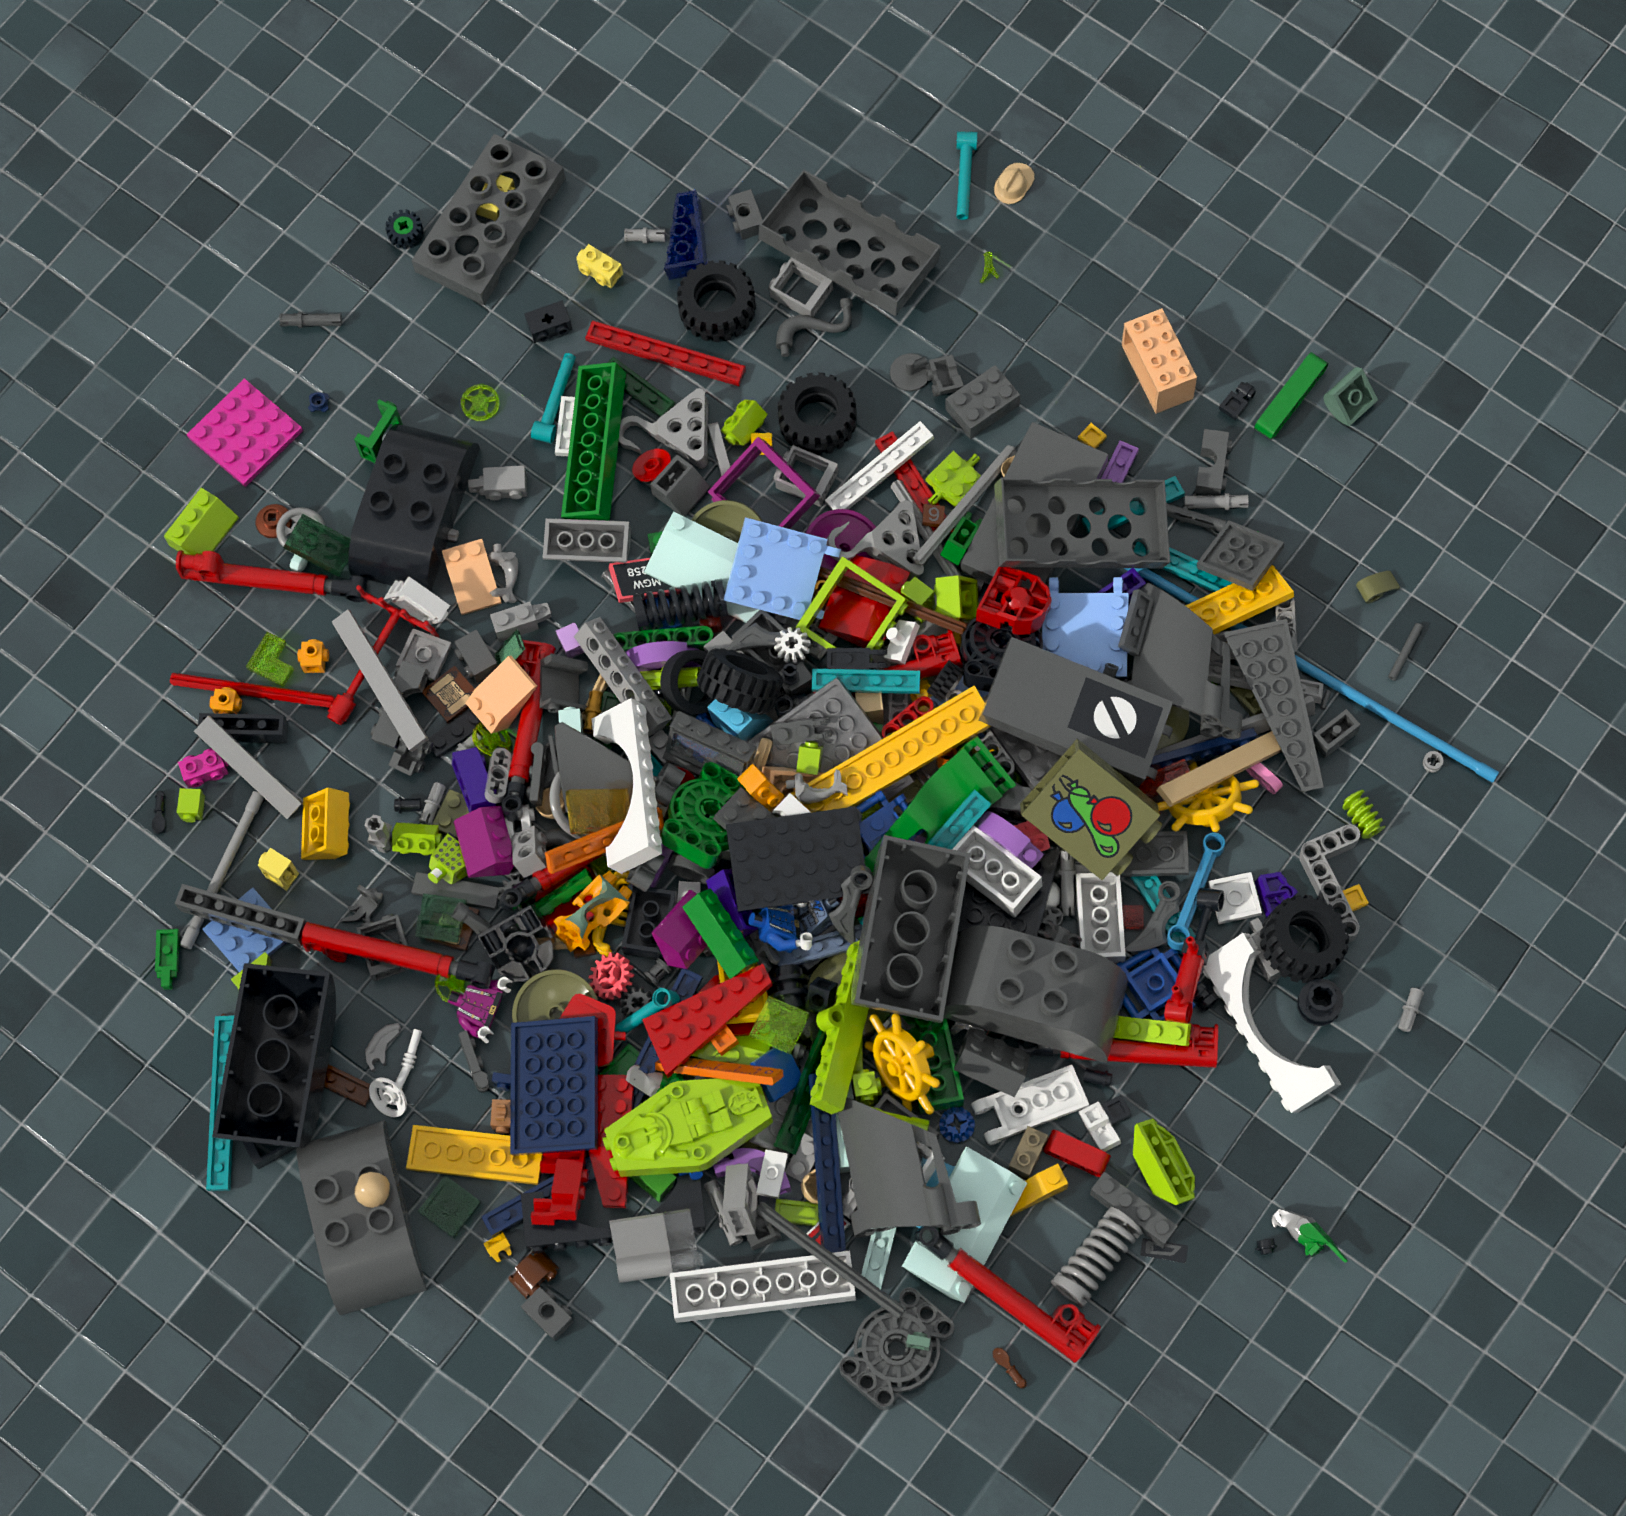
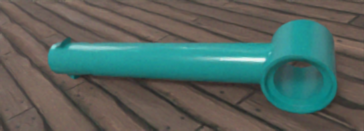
M957 131L956 150H960L956 217L960 220H966L969 217L972 150H977L978 132Z
M564 354L541 422L535 421L532 426L531 439L551 444L554 441L556 425H553L561 403V396L564 394L576 360L573 354Z
M665 988L657 989L653 993L652 1001L616 1024L615 1031L626 1032L627 1034L642 1024V1019L679 1003L680 997L678 993ZM668 994V1001L665 1004L664 997Z

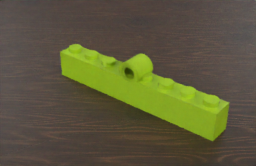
M860 940L850 944L847 949V960L841 972L842 979L836 991L837 999L835 1005L820 1011L816 1017L818 1027L826 1032L827 1038L821 1050L820 1065L816 1069L817 1077L815 1085L811 1089L810 1105L829 1114L844 1110L869 1008L852 1005L851 1003L852 982Z

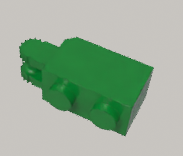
M969 511L965 517L962 516L940 556L956 565H959L983 520L979 518L976 523L970 520L972 513Z

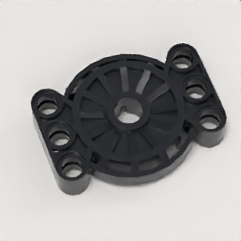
M997 597L995 601L1000 603L1001 597ZM1011 610L1010 613L1007 612V614L1016 616L1013 610ZM976 618L971 620L962 634L961 652L966 662L963 676L964 685L968 688L975 686L977 690L989 692L1011 637L1043 649V640L1039 630L1031 634L1016 635L1012 633V626H1009L1008 622L1002 624L1001 628L998 629L978 622Z

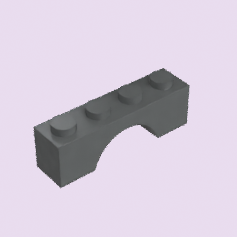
M402 660L401 665H398L395 670L394 676L396 678L394 683L405 699L411 694L423 693L430 672L426 668ZM381 706L378 723L374 724L371 730V739L377 744L397 750L401 736L383 706Z
M1106 1172L1102 1174L1091 1189L1090 1195L1107 1208L1114 1207L1122 1211L1141 1228L1147 1238L1162 1249L1177 1230L1178 1226Z

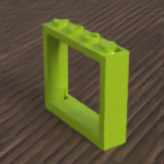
M842 556L795 628H800L802 633L806 632L809 638L826 649L837 648L810 630L809 627L849 568L897 600L866 647L871 648V650H880L885 642L882 639L890 628H895L897 623L894 621L898 615L902 616L908 607L906 604L908 599Z

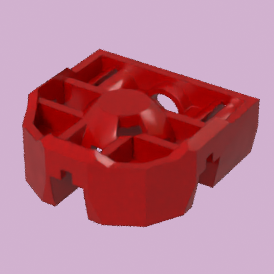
M998 567L977 607L976 621L998 629L1001 628L1002 624L1008 622V625L1012 626L1013 634H1031L1041 628L1051 608L1052 599L1049 587L1042 582L1039 576L1011 567ZM1029 579L1030 583H1032L1029 590L1021 587L1023 580ZM998 591L1004 593L1000 603L995 601ZM1011 610H1013L1016 616L1007 614V612L1010 613Z

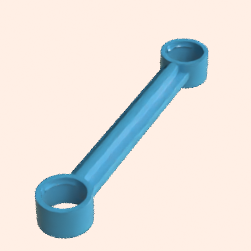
M1212 832L1204 837L1202 859L1177 924L1168 931L1167 943L1174 950H1182L1184 942H1174L1170 935L1180 932L1186 938L1190 936L1188 929L1197 908L1199 889L1205 887L1216 857H1219L1224 851L1225 839L1219 833ZM1210 840H1216L1221 844V848L1212 850L1207 847L1206 843Z

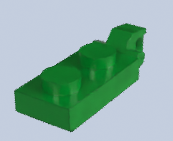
M179 929L156 930L155 972L157 973V978H161L163 990H172L173 978L177 977L179 969Z

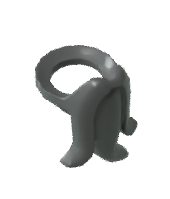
M358 885L357 890L362 896L354 906H348L350 911L356 913L353 916L344 917L340 921L356 922L364 916L366 921H371V915L380 905L383 894L378 893L375 888L366 889Z

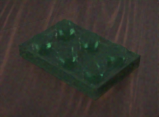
M302 514L283 548L340 577L348 563L350 538Z

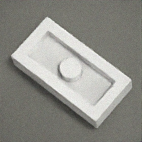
M765 1150L756 1191L757 1195L779 1199L788 1154Z

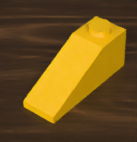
M1059 1164L1025 1180L1027 1185L1010 1216L1068 1188V1182Z

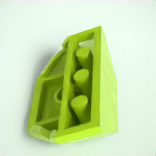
M1153 1118L1137 1123L1134 1126L1133 1156L1153 1195L1174 1205L1193 1200L1195 1198V1176L1175 1137L1165 1128L1158 1125L1157 1121Z

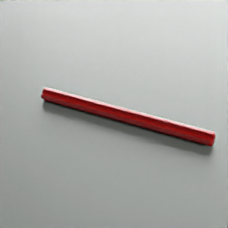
M172 673L170 676V683L175 686L210 691L228 687L234 689L238 695L329 708L335 699L333 695Z

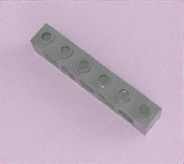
M601 617L586 622L575 634L574 638L621 703L632 698L645 706L649 729L648 737L654 735L668 724L672 719L671 715Z

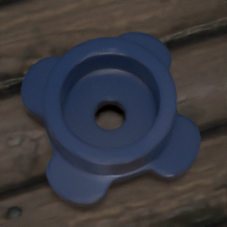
M321 392L310 394L309 411H328L327 401L329 400V395Z

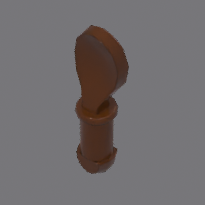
M995 1348L993 1350L994 1360L998 1365L1007 1369L1006 1373L1011 1376L1017 1387L1025 1388L1027 1382L1017 1371L1015 1365L1011 1366L1008 1353L1003 1348Z

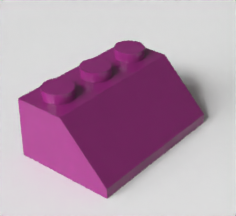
M501 806L480 807L454 820L468 878L510 874L514 867L512 844Z
M689 890L652 932L668 966L688 969L708 946L682 908L696 895L693 890Z

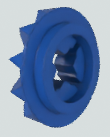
M952 1107L944 1111L939 1121V1128L941 1134L947 1140L963 1142L973 1134L975 1122L969 1111L962 1107ZM954 1116H956L959 1122H965L960 1125V1133H958L955 1126H950V1124L954 1123Z

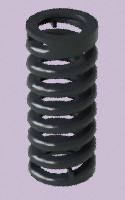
M722 578L711 581L714 599L707 581L702 583V598L697 584H691V601L686 586L681 585L679 588L680 604L675 588L670 587L668 590L669 606L664 590L659 589L657 591L658 609L652 591H648L646 593L647 612L643 603V599H645L644 593L633 594L639 631L646 630V628L651 630L654 620L656 625L662 628L665 624V618L670 626H674L676 615L679 622L685 624L687 613L690 620L696 622L698 610L701 618L707 620L709 618V608L713 617L718 618L720 616V606L722 607L721 617L728 616Z

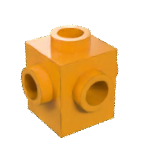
M316 639L302 642L301 649H298V662H300L303 672L325 673V663L329 661V650L325 648L324 643Z
M228 687L215 689L214 696L210 698V708L214 713L238 714L241 710L242 699L234 689Z

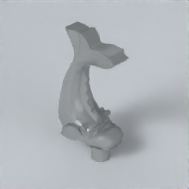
M494 544L493 552L489 553L488 559L496 562V566L500 565L504 570L506 587L496 588L490 594L493 597H502L505 602L515 603L517 599L513 595L512 589L518 575L516 553L502 552L501 544Z
M838 769L834 772L833 786L828 789L812 788L804 782L803 776L800 773L795 774V780H786V788H795V795L798 801L803 804L823 801L838 792L848 796L847 785L842 782V776Z

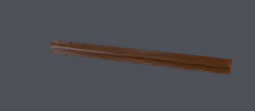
M820 566L818 579L826 581L832 570ZM845 575L837 585L890 607H893L897 601L882 590ZM909 600L906 603L908 607L905 613L961 635L967 628L966 622Z

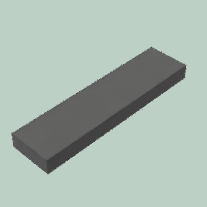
M416 872L411 891L413 895L434 899L439 898L455 903L462 902L465 905L496 910L499 900L498 896L500 895L499 887L462 880L455 884H449L443 878L438 883H433L429 879L428 874Z

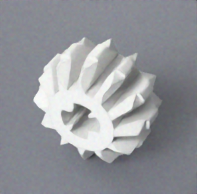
M788 627L789 633L786 634L781 630L782 638H775L778 644L774 646V649L779 651L777 654L779 658L784 657L785 663H788L792 658L793 663L796 664L798 657L801 660L805 659L803 653H810L808 646L811 645V642L806 639L808 637L806 632L801 634L800 628L793 632L792 628ZM791 642H795V648L790 649Z

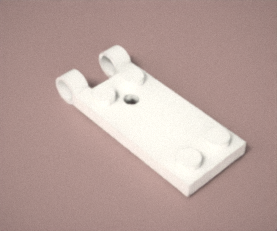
M1069 1065L1022 1083L1015 1097L1004 1092H998L971 1103L975 1115L983 1114L992 1108L996 1112L1001 1127L984 1133L987 1145L990 1146L1024 1132L1027 1126L1035 1128L1088 1107L1089 1103L1073 1065ZM1016 1106H1021L1023 1108V1111L1021 1113H1016L1014 1111V1108Z

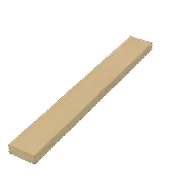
M1271 731L1159 786L1157 792L1168 806L1172 807L1282 752Z

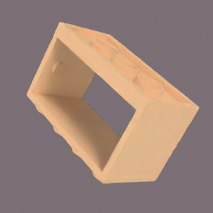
M1161 308L1124 323L1122 347L1155 414L1192 400L1194 398L1197 376L1163 309Z

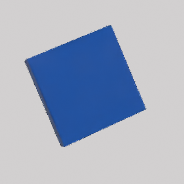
M786 1042L779 1043L750 1063L752 1066L783 1069L784 1077L774 1085L761 1084L770 1103L775 1102L797 1087L801 1072Z

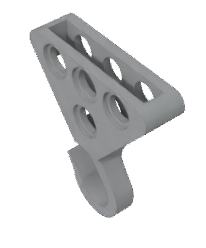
M700 388L695 389L662 415L655 423L645 421L638 416L623 418L620 424L619 444L625 449L641 454L640 448L624 438V432L628 427L638 426L658 442L663 443L700 469L705 468L708 465L709 402L704 390ZM702 408L700 411L694 412L695 409ZM696 427H701V429L694 431ZM676 428H681L678 432H673ZM701 445L699 449L694 450L695 446Z
M908 500L902 501L873 531L867 533L851 551H840L839 558L831 557L837 561L842 556L851 560L859 553L866 552L875 560L893 564L910 572L908 581H911L914 576L918 579L924 571V566L916 565L913 561V556L920 549L912 503ZM849 522L832 530L827 537V546L837 548L835 538L841 534ZM903 538H904V539H907V540L909 541V544H907V543L903 540ZM883 539L887 540L890 545L886 544ZM907 558L911 559L913 564L908 562Z

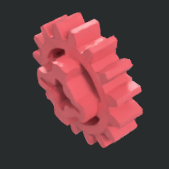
M609 952L608 957L604 954L602 955V961H595L597 966L596 968L591 967L590 970L593 971V975L588 976V978L593 981L590 985L596 995L604 1000L609 999L612 1001L614 996L621 998L622 991L628 992L626 986L632 985L629 979L634 977V974L630 972L634 967L629 964V959L619 953L615 955Z

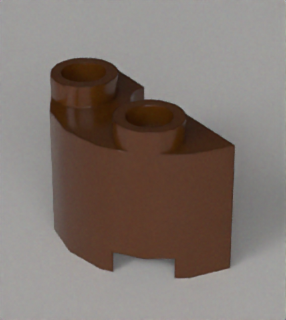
M545 1252L534 1255L530 1253L515 1267L517 1271L510 1275L508 1280L527 1299L540 1287L543 1281L547 1280L550 1282L558 1274L557 1270L559 1267Z

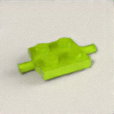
M952 451L925 479L935 491V494L928 499L929 503L932 502L931 505H936L942 498L955 507L981 477L973 468L980 461V457H977V454H973L966 461Z

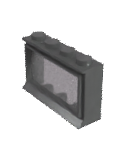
M679 711L670 725L667 746L662 758L700 775L705 763L714 762L740 776L753 763L757 746Z

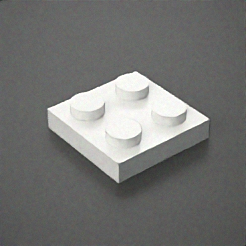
M1251 872L1208 882L1210 889L1224 891L1223 908L1221 912H1216L1219 924L1262 915Z

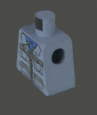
M841 898L815 901L814 903L808 902L805 907L794 905L793 907L798 910L801 935L808 932L812 934L813 938L830 927L833 923L829 913L841 904Z

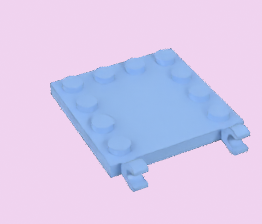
M745 517L724 600L800 620L811 604L823 555L827 554L839 558L841 549L827 546L828 539ZM820 610L816 618L823 619L825 611Z
M1050 577L1049 589L1052 601L1051 608L1042 624L1043 650L1100 673H1103L1105 664L1111 663L1119 667L1115 678H1127L1128 653L1118 647L1129 608V593H1123L1122 577L1113 578L1114 593H1059L1058 577Z

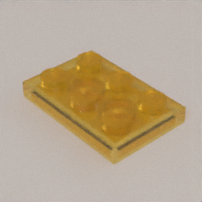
M569 789L566 791L571 834H592L624 821L630 807L628 789Z

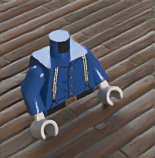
M807 903L765 908L759 914L753 912L749 917V925L758 927L760 941L770 944L777 951L791 953L794 949H798L799 946L803 950H809L812 947V934L806 932L800 935L798 910L793 907L794 905L805 907Z

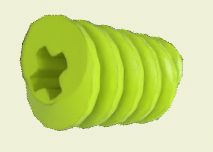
M1362 789L1348 796L1343 801L1342 808L1349 810L1347 816L1349 818L1353 817L1352 823L1357 825L1360 832H1362L1361 837L1368 839L1381 832L1386 826L1380 827V823L1383 821L1382 818L1375 819L1378 811L1370 812L1374 805L1365 804L1369 797L1361 798V795L1365 792Z

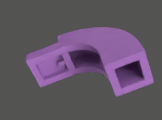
M660 641L633 647L627 650L626 654L640 672L662 668L668 659L678 652L699 649L687 647L685 642ZM690 661L682 668L700 667V665Z
M985 811L974 824L975 827L1031 869L1044 855L1030 842L1031 840L1025 834L995 813Z
M740 1148L732 1152L734 1159L723 1158L716 1165H713L717 1178L725 1176L726 1166L747 1163L751 1172L760 1176L765 1152L751 1148ZM785 1172L780 1195L791 1192Z

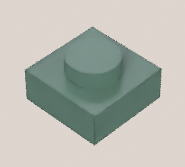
M913 1332V1335L908 1334L906 1347L929 1351L931 1338H926L927 1334Z

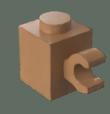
M492 1099L490 1126L498 1134H509L511 1100Z

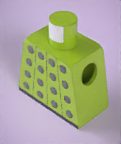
M450 832L447 833L430 857L429 868L432 871L428 873V877L433 883H438L443 878L449 884H455L468 875L458 838Z

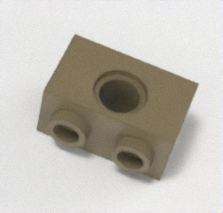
M1027 1126L1008 1170L1026 1180L1029 1179L1042 1154L1048 1135Z

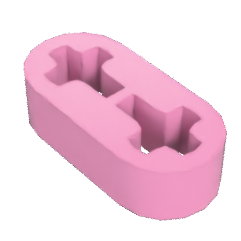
M1261 763L1246 769L1255 780H1258L1272 794H1276L1283 787L1282 782Z

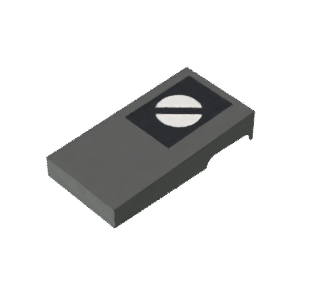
M1011 637L1007 643L978 721L1060 756L1066 752L1076 739H1079L1139 788L1146 777H1150L1155 781L1158 771L1150 767L1161 735L1164 734L1169 739L1171 737L1173 728L1166 725V721L1173 702Z

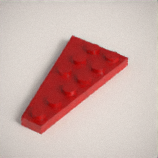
M764 964L642 1019L667 1078L674 1074L673 1071L681 1064L684 1065L693 1053L698 1049H702L718 1035L728 1022L734 1017L737 1018L746 1006L754 1003L773 986Z
M598 1075V1150H588L604 1208H627L629 1176L620 1177L618 1170L613 1171L609 1160L613 1158L612 1151H606L602 1139L606 1137L604 1129L633 1110L634 1086L626 1081L627 1075Z

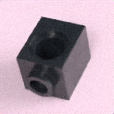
M818 976L809 985L805 1008L818 1014L820 1011L834 1006L838 983Z

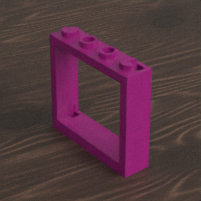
M757 437L712 486L708 493L713 497L711 499L713 502L728 500L723 494L762 452L806 495L779 525L780 527L791 529L821 495L764 439Z

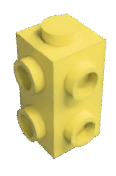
M589 244L585 249L580 250L577 255L579 271L586 276H592L602 286L606 285L612 289L623 274L621 263Z

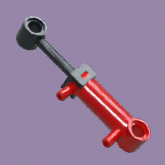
M1203 887L1199 889L1197 908L1202 909L1203 912L1195 939L1189 936L1184 940L1181 950L1183 957L1175 985L1172 987L1171 999L1167 1000L1164 1017L1166 1021L1189 1024L1191 1020L1192 1003L1203 965H1207L1210 954L1207 943L1203 940L1211 913L1214 911L1221 912L1223 908V890Z

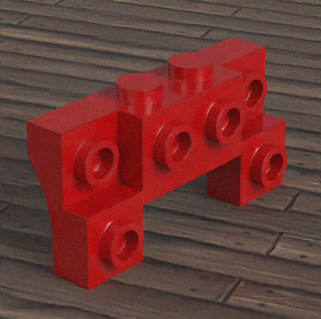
M587 1150L543 1153V1159L540 1161L541 1173H554L551 1191L552 1199L534 1198V1212H531L532 1225H555V1219L577 1220L581 1200H585L586 1187L583 1185L588 1182V1169H585Z

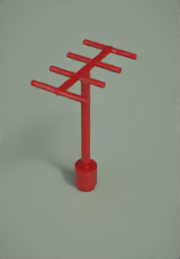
M360 585L356 586L358 592L369 604L375 603L386 609L391 615L373 645L377 655L400 617L409 621L413 627L418 626L439 638V634L428 621L422 622L411 616L405 609L400 610L388 604L383 597L377 598L365 592ZM360 669L347 692H343L342 695L337 694L328 710L327 718L339 725L347 721L356 706L353 702V697L365 678Z

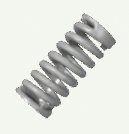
M1110 1207L1103 1217L1106 1219H1101L1098 1222L1099 1228L1092 1229L1091 1237L1084 1239V1247H1078L1076 1249V1256H1071L1068 1259L1069 1265L1063 1266L1061 1273L1058 1272L1051 1280L1056 1290L1079 1307L1085 1306L1087 1303L1085 1299H1090L1091 1294L1079 1285L1071 1275L1079 1278L1093 1290H1097L1099 1286L1078 1265L1086 1268L1099 1280L1104 1281L1106 1279V1275L1091 1264L1086 1256L1094 1259L1109 1272L1114 1269L1113 1265L1099 1255L1093 1246L1100 1249L1113 1261L1120 1262L1121 1260L1120 1255L1107 1246L1100 1237L1108 1240L1121 1252L1126 1253L1128 1247L1112 1235L1108 1228L1116 1231L1131 1244L1135 1243V1238L1138 1239L1142 1234L1141 1228L1130 1217L1114 1207Z

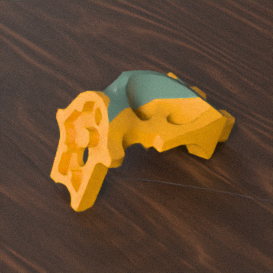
M608 871L603 876L599 874L572 902L574 906L578 905L580 907L578 911L568 916H559L554 920L557 926L555 936L564 942L570 952L577 946L585 951L590 944L588 935L598 926L604 929L630 903L628 899L632 891L625 885L617 891L612 886L617 878L611 871ZM587 895H591L593 899L584 903L583 899ZM605 909L611 912L607 917L603 915ZM590 911L593 913V921L591 922L586 919V913Z

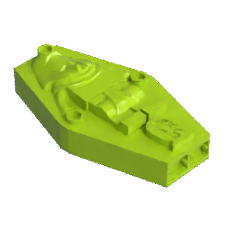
M718 1078L676 1081L667 1085L604 1129L606 1137L602 1139L606 1151H612L613 1158L609 1160L613 1171L618 1170L620 1177L701 1172L709 1169L773 1123V1119L761 1085L758 1083Z

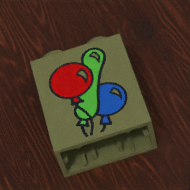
M1079 739L1073 742L1020 803L1021 815L1101 880L1110 871L1116 876L1123 873L1133 859V855L1128 852L1139 839L1147 844L1162 827V823L1157 820L1160 816L1157 803Z

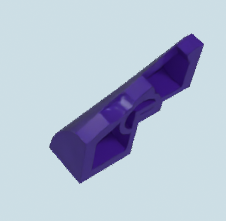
M1281 872L1260 875L1255 881L1266 918L1283 900L1292 898L1298 893L1293 886L1287 883V879Z

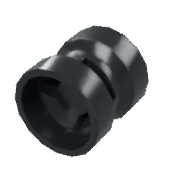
M1205 982L1197 986L1193 1000L1198 1004V1008L1202 1013L1210 1009L1219 999L1215 993H1211L1208 990L1209 987Z

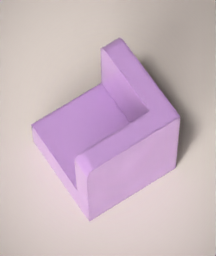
M575 623L556 630L557 638L566 657L569 658L584 653V650L574 638L575 634L579 631Z

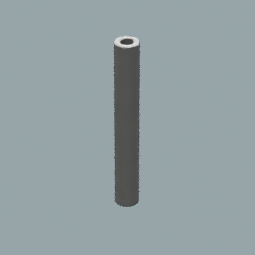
M1415 623L1388 675L1389 679L1393 681L1397 679L1423 628L1421 624Z

